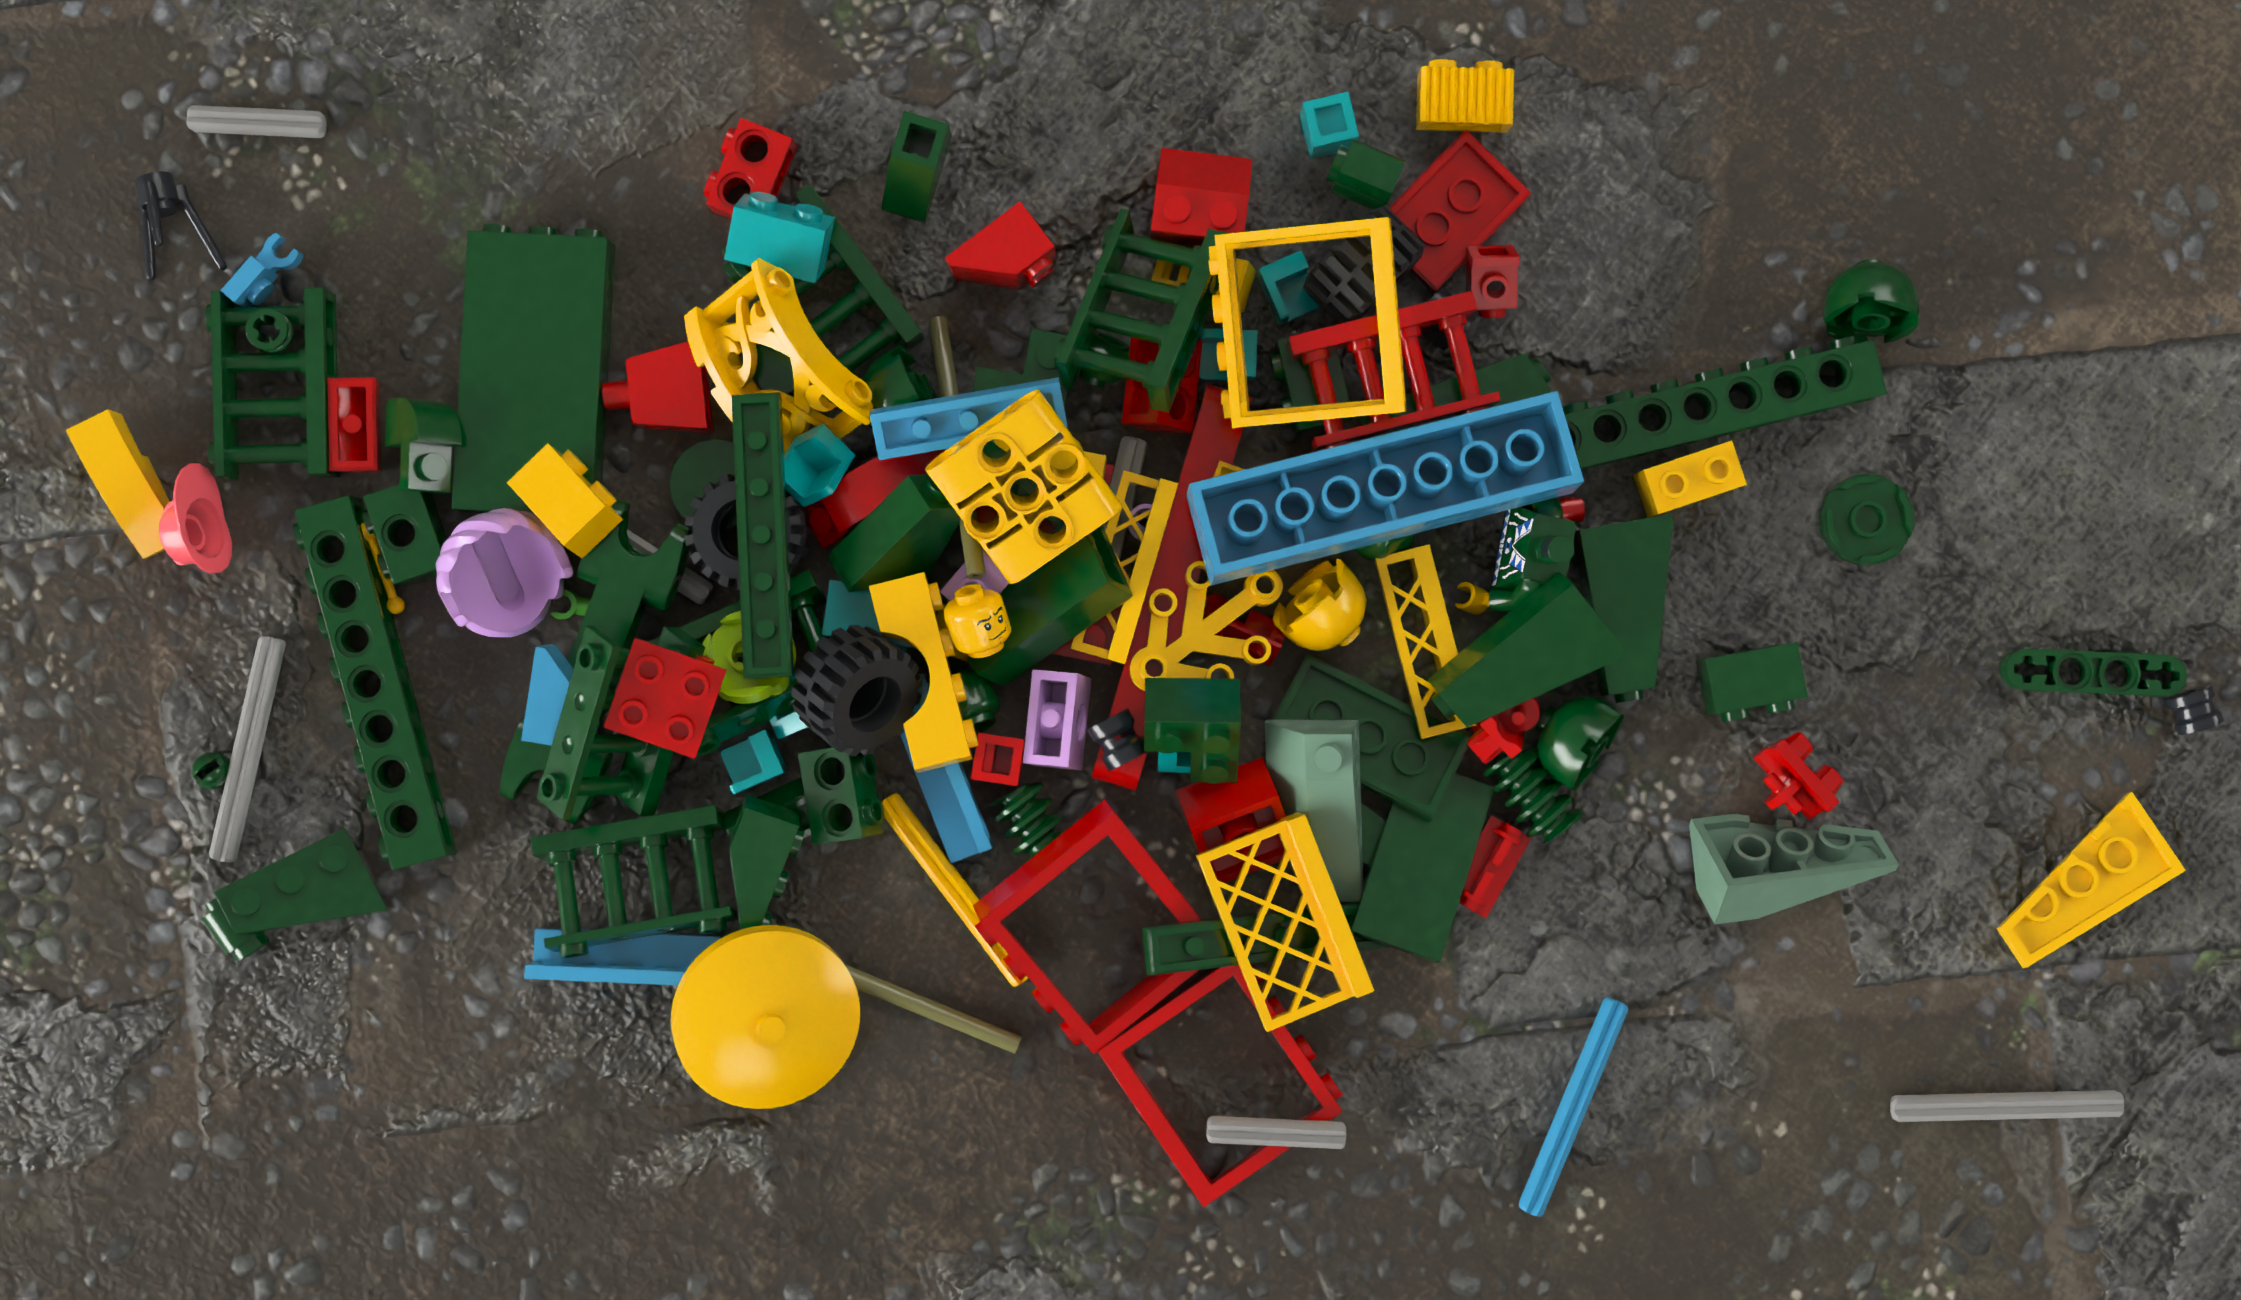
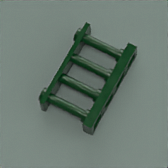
M811 184L795 194L800 204L814 205L821 208L823 214L835 217ZM835 218L825 270L817 282L834 269L838 268L841 271L846 266H848L858 281L851 285L853 288L851 292L810 321L811 327L820 338L864 304L868 308L875 303L885 316L879 322L881 327L837 359L852 372L892 341L894 344H897L903 339L909 349H911L925 338ZM726 246L723 249H721V252L724 254V256L726 252ZM732 261L722 266L734 284L752 271L750 266ZM793 278L797 296H800L816 284Z
M1121 208L1114 225H1108L1102 241L1103 252L1067 338L1060 339L1055 350L1054 365L1059 369L1063 387L1072 389L1080 368H1085L1143 383V388H1146L1148 391L1151 408L1169 413L1211 309L1212 295L1216 294L1219 288L1218 275H1211L1209 270V247L1215 246V235L1226 234V232L1208 228L1202 246L1196 245L1194 249L1134 235L1130 210ZM1128 253L1190 267L1191 273L1187 283H1181L1178 287L1120 272ZM1112 291H1117L1174 305L1175 313L1171 322L1166 321L1163 325L1104 310ZM1096 329L1158 343L1160 350L1155 361L1150 360L1148 364L1088 349Z
M323 287L304 288V301H300L298 306L235 308V303L220 290L211 291V304L206 306L205 322L212 334L214 442H210L208 447V461L211 469L214 470V476L229 481L239 480V464L302 462L305 467H308V474L320 478L340 477V472L329 471L327 378H338L336 295ZM259 309H274L287 316L292 324H300V327L305 329V347H301L299 352L236 354V326H246L247 320L252 313ZM271 319V325H274L276 319ZM301 370V373L306 375V393H302L300 398L237 400V372ZM301 416L304 421H307V439H303L301 444L238 446V418Z
M807 570L790 578L791 617L797 619L809 651L813 652L817 647L816 642L824 636L822 635V630L814 610L817 605L827 600L820 584L811 571ZM740 601L680 628L703 644L709 633L713 636L715 631L722 626L720 623L722 619L729 614L741 611ZM660 637L648 642L658 645ZM790 678L789 685L784 692L779 695H771L769 698L756 703L740 704L729 701L731 709L709 719L697 755L708 754L716 750L720 746V742L771 720L775 715L780 716L794 710L792 704L796 699L791 696L792 686L797 684L798 680L791 681Z
M586 626L581 645L578 648L576 663L544 774L540 779L537 798L562 820H569L571 818L577 796L615 795L639 816L655 815L674 752L624 734L595 735L601 712L610 710L616 693L608 692L614 668L625 667L631 649L620 648L621 646L595 626ZM663 627L658 646L696 658L697 654L703 655L705 646L680 627ZM626 753L619 776L583 777L589 754Z
M716 805L531 837L533 856L543 861H548V865L554 867L562 928L561 936L544 938L545 948L554 952H560V958H572L589 954V946L698 928L699 934L727 930L726 922L739 920L738 911L730 906L719 908L710 839L714 838L715 831L726 830L723 817L724 812ZM686 837V842H691L701 911L673 916L664 848L668 846L669 839ZM640 845V850H645L655 919L627 924L618 856L623 854L622 848ZM594 853V857L600 859L608 927L581 932L572 864L577 862L576 856Z

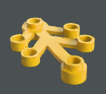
M1204 561L1192 563L1185 572V582L1188 585L1182 635L1168 647H1166L1168 617L1177 608V598L1168 589L1163 588L1153 592L1148 600L1151 618L1147 647L1139 650L1130 663V676L1134 684L1139 689L1145 691V678L1211 679V674L1215 670L1223 671L1227 679H1234L1232 669L1225 664L1219 663L1211 666L1209 669L1178 663L1191 652L1240 658L1250 665L1264 663L1271 654V646L1266 638L1252 636L1247 640L1216 636L1215 634L1254 605L1265 607L1274 603L1280 597L1283 589L1282 579L1279 574L1274 570L1247 576L1243 585L1244 590L1203 620L1206 592L1210 582L1209 578L1204 584H1197L1193 581L1191 577L1192 570L1201 568L1206 571ZM1259 578H1267L1271 581L1272 591L1270 593L1264 594L1257 589L1256 583ZM1158 596H1166L1171 602L1170 610L1166 612L1157 610L1154 605V599ZM1257 642L1262 645L1264 649L1262 658L1255 659L1249 655L1248 646L1250 643ZM1154 660L1161 664L1162 673L1160 676L1151 677L1146 673L1145 665L1148 661Z

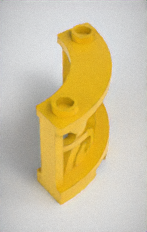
M757 258L751 263L752 271L704 310L695 306L684 315L686 333L697 367L706 366L716 385L710 392L732 423L731 395L780 393L783 407L784 454L793 439L807 432L810 424L814 426L824 424L835 436L842 439L862 423L864 425L871 423L870 410L873 409L871 389L865 381L844 367L819 339L800 305L793 277L784 269L776 267L761 258ZM759 296L760 300L753 304L750 312L749 303ZM736 314V322H726ZM756 343L771 347L790 357L794 378V397L778 390H760L752 378L757 367ZM740 353H743V361L740 357ZM837 406L843 410L833 419L817 412L831 411Z

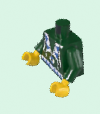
M1558 498L1505 511L1490 587L1491 591L1488 593L1483 588L1469 582L1460 583L1457 589L1471 593V596L1465 604L1455 603L1457 608L1474 615L1483 613L1488 606L1491 611L1511 612L1558 572L1567 577L1569 562L1574 554L1573 541L1576 523L1563 517L1564 511Z

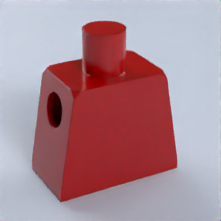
M689 341L626 359V381L602 384L605 409L630 408L632 424L638 428L698 433L714 432L708 370L706 366L697 367Z

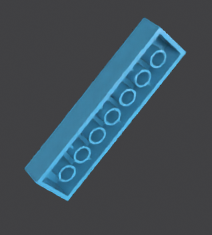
M1558 391L1190 483L1186 498L1210 586L1572 494L1584 482L1559 394Z

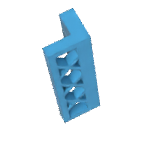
M1059 377L870 410V419L878 459L884 460L948 449L1015 401L1036 389L1040 390L1067 428Z
M927 674L920 675L922 677V686L917 691L922 695L920 703L914 706L913 711L915 713L920 710L929 692L930 680ZM904 731L900 736L902 738L903 744L905 746V749L907 751V754L914 769L906 733ZM962 762L921 773L915 771L951 864L992 849L995 846Z
M536 928L534 933L533 962L525 965L524 979L679 985L682 976L695 958L715 941L721 939L723 935L663 933L589 946V954L560 958V952H554L545 948L544 938L561 936L562 928Z

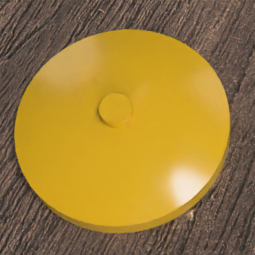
M761 925L741 929L722 937L707 947L695 958L682 976L676 989L671 1009V1030L674 1045L682 1065L693 1081L711 1096L725 1103L752 1109H770L789 1105L812 1095L825 1086L839 1072L854 1047L860 1025V1001L857 988L847 967L838 954L814 935L800 929L780 925Z

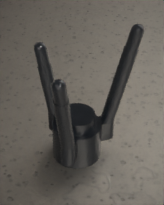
M165 171L147 173L135 180L139 195L137 203L141 215L146 278L148 280H154L156 276L154 244L159 247L164 243L160 218L175 214L177 212V204L182 206L218 269L223 271L227 268L219 249L189 199L186 185H175L172 173Z

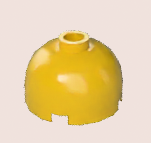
M1336 559L1337 566L1333 567L1327 560L1306 572L1288 590L1291 595L1296 596L1288 603L1287 607L1285 608L1279 602L1273 616L1275 626L1299 647L1321 651L1334 648L1337 645L1346 646L1360 633L1361 627L1359 625L1364 618L1367 599L1361 583L1341 559Z

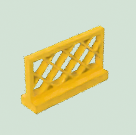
M1299 812L1281 818L1279 822L1196 855L1266 1032L1353 996L1359 998L1374 991L1306 815ZM1279 834L1285 851L1278 868H1273L1255 860L1254 856L1261 840ZM1251 845L1247 856L1236 852ZM1227 854L1244 860L1234 887L1217 880L1210 861ZM1288 861L1295 877L1284 872ZM1251 864L1275 874L1264 900L1240 890ZM1282 877L1297 883L1301 890L1302 896L1295 912L1271 903ZM1220 887L1231 891L1227 903ZM1238 895L1261 904L1251 930L1234 924L1230 914ZM1305 906H1307L1312 920L1301 916ZM1268 908L1292 918L1282 943L1258 934ZM1299 921L1315 927L1319 936L1312 956L1288 947ZM1237 931L1248 935L1244 947ZM1255 939L1279 949L1268 974L1252 968L1248 960V955ZM1323 949L1329 964L1319 960ZM1286 952L1309 961L1299 987L1275 978ZM1316 965L1333 972L1339 990L1322 997L1306 991ZM1255 975L1265 979L1262 990L1259 988ZM1272 983L1296 992L1289 1010L1274 1017H1271L1265 1003ZM1303 996L1312 999V1001L1299 1006Z

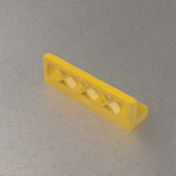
M1123 470L1116 494L1122 506L1109 519L1105 532L1112 544L1116 533L1132 525L1141 542L1137 554L1122 562L1117 557L1133 596L1121 604L1122 608L1117 624L1110 612L1106 615L1115 631L1109 650L1083 643L1086 629L1074 637L1071 649L1125 664L1178 483L1162 478L1156 480ZM1129 483L1156 490L1151 509L1136 517H1133L1124 501ZM1123 509L1129 521L1117 527L1121 510ZM1148 517L1144 534H1142L1137 522ZM1135 561L1131 578L1129 579L1123 567Z
M1430 544L1393 553L1382 559L1375 558V565L1420 739L1466 728L1457 715H1454L1450 722L1432 727L1428 726L1424 707L1433 692L1437 693V691L1429 682L1415 675L1412 665L1421 647L1433 654L1437 671L1458 655ZM1409 560L1414 584L1409 593L1392 585L1387 565ZM1416 591L1419 600L1413 597ZM1394 593L1404 598L1399 610ZM1410 602L1421 608L1426 629L1420 639L1404 630L1402 626L1401 616ZM1427 637H1429L1431 645L1425 642ZM1406 638L1416 644L1411 654L1409 653ZM1417 683L1428 689L1422 699Z

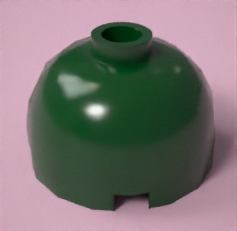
M1876 259L1860 261L1839 273L1826 290L1823 310L1826 332L1837 340L1857 335L1858 343L1869 341L1866 336L1878 337L1884 335V343L1894 342L1906 337L1918 327L1919 323L1917 290L1907 274L1898 268Z
M901 345L876 359L864 375L863 381L866 382L872 392L871 403L873 404V409L938 398L926 375L920 376L915 370H911L909 366L917 361Z
M1579 696L1568 699L1558 709L1550 705L1541 715L1535 727L1542 732L1537 743L1540 763L1554 780L1573 791L1577 790L1599 764L1597 758L1603 749L1606 748L1608 750L1623 723L1624 715L1609 703L1596 697Z

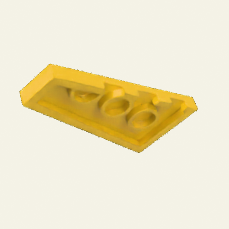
M2129 792L1996 929L2022 968H2027L2186 870L2133 792Z

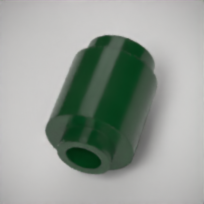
M216 898L205 905L209 913L202 918L203 922L226 955L232 953L237 962L247 958L270 942L264 933L265 931L235 935Z

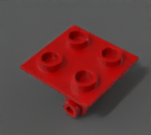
M634 638L604 728L695 759L727 669L714 665L715 660L710 657L697 654L696 658Z

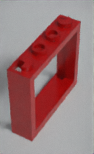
M1105 799L973 905L980 920L975 925V928L991 947L997 943L1002 946L1008 953L1003 960L1012 973L1020 981L1027 976L1036 986L1031 993L1048 1014L1055 1009L1065 1020L1060 1024V1027L1076 1047L1083 1042L1093 1054L1097 1053L1198 970L1148 975L1088 1024L1004 925L1002 920L1107 835L1179 923L1203 920Z
M1253 963L1250 964L1252 968L1257 969ZM1239 965L1211 968L1145 1013L1098 1051L1203 1208L1291 1147L1262 1145L1211 1180L1124 1050L1232 976H1234L1255 1007ZM1255 975L1258 984L1264 980ZM1275 995L1269 1000H1265L1271 1017L1286 1012ZM1285 1025L1271 1030L1321 1104L1300 1120L1330 1121L1343 1111L1336 1100L1342 1097L1343 1094L1328 1072L1320 1077L1310 1062L1317 1056L1303 1035L1300 1034L1293 1038Z

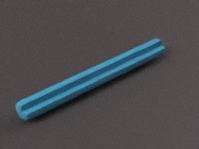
M1606 997L1602 1001L1520 1198L1519 1207L1533 1216L1541 1217L1544 1215L1628 1013V1006L1618 1000Z

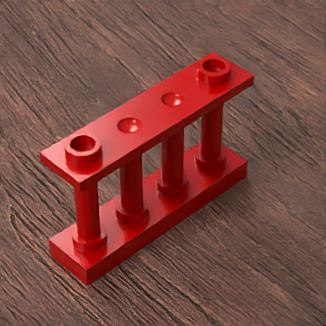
M1473 290L1398 309L1402 354L1417 412L1390 418L1389 414L1370 415L1372 423L1344 430L1341 418L1324 419L1322 421L1326 435L1313 439L1311 442L1313 451L1349 444L1353 441L1460 414L1472 413L1495 406L1501 401L1499 391L1481 395L1464 325L1468 324L1466 317L1472 316L1477 310ZM1377 315L1309 331L1288 338L1286 345L1290 361L1302 359L1303 365L1309 366L1318 405L1337 403L1327 360L1331 358L1330 351L1345 347L1348 348L1349 354H1354L1365 399H1384L1372 350L1376 347L1375 340L1379 339ZM1438 324L1440 331H1445L1463 400L1435 407L1418 337L1422 336L1421 328Z

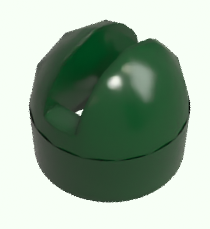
M218 752L202 754L192 765L191 774L194 781L205 789L223 788L230 759ZM216 761L220 766L203 778L202 772Z

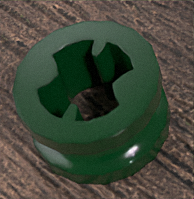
M259 309L252 313L246 323V336L250 343L265 352H281L288 348L293 341L294 327L287 316L274 309ZM271 319H276L274 326L280 330L279 336L276 339L268 337L269 343H264L266 335L260 332L261 326L264 322L271 325Z

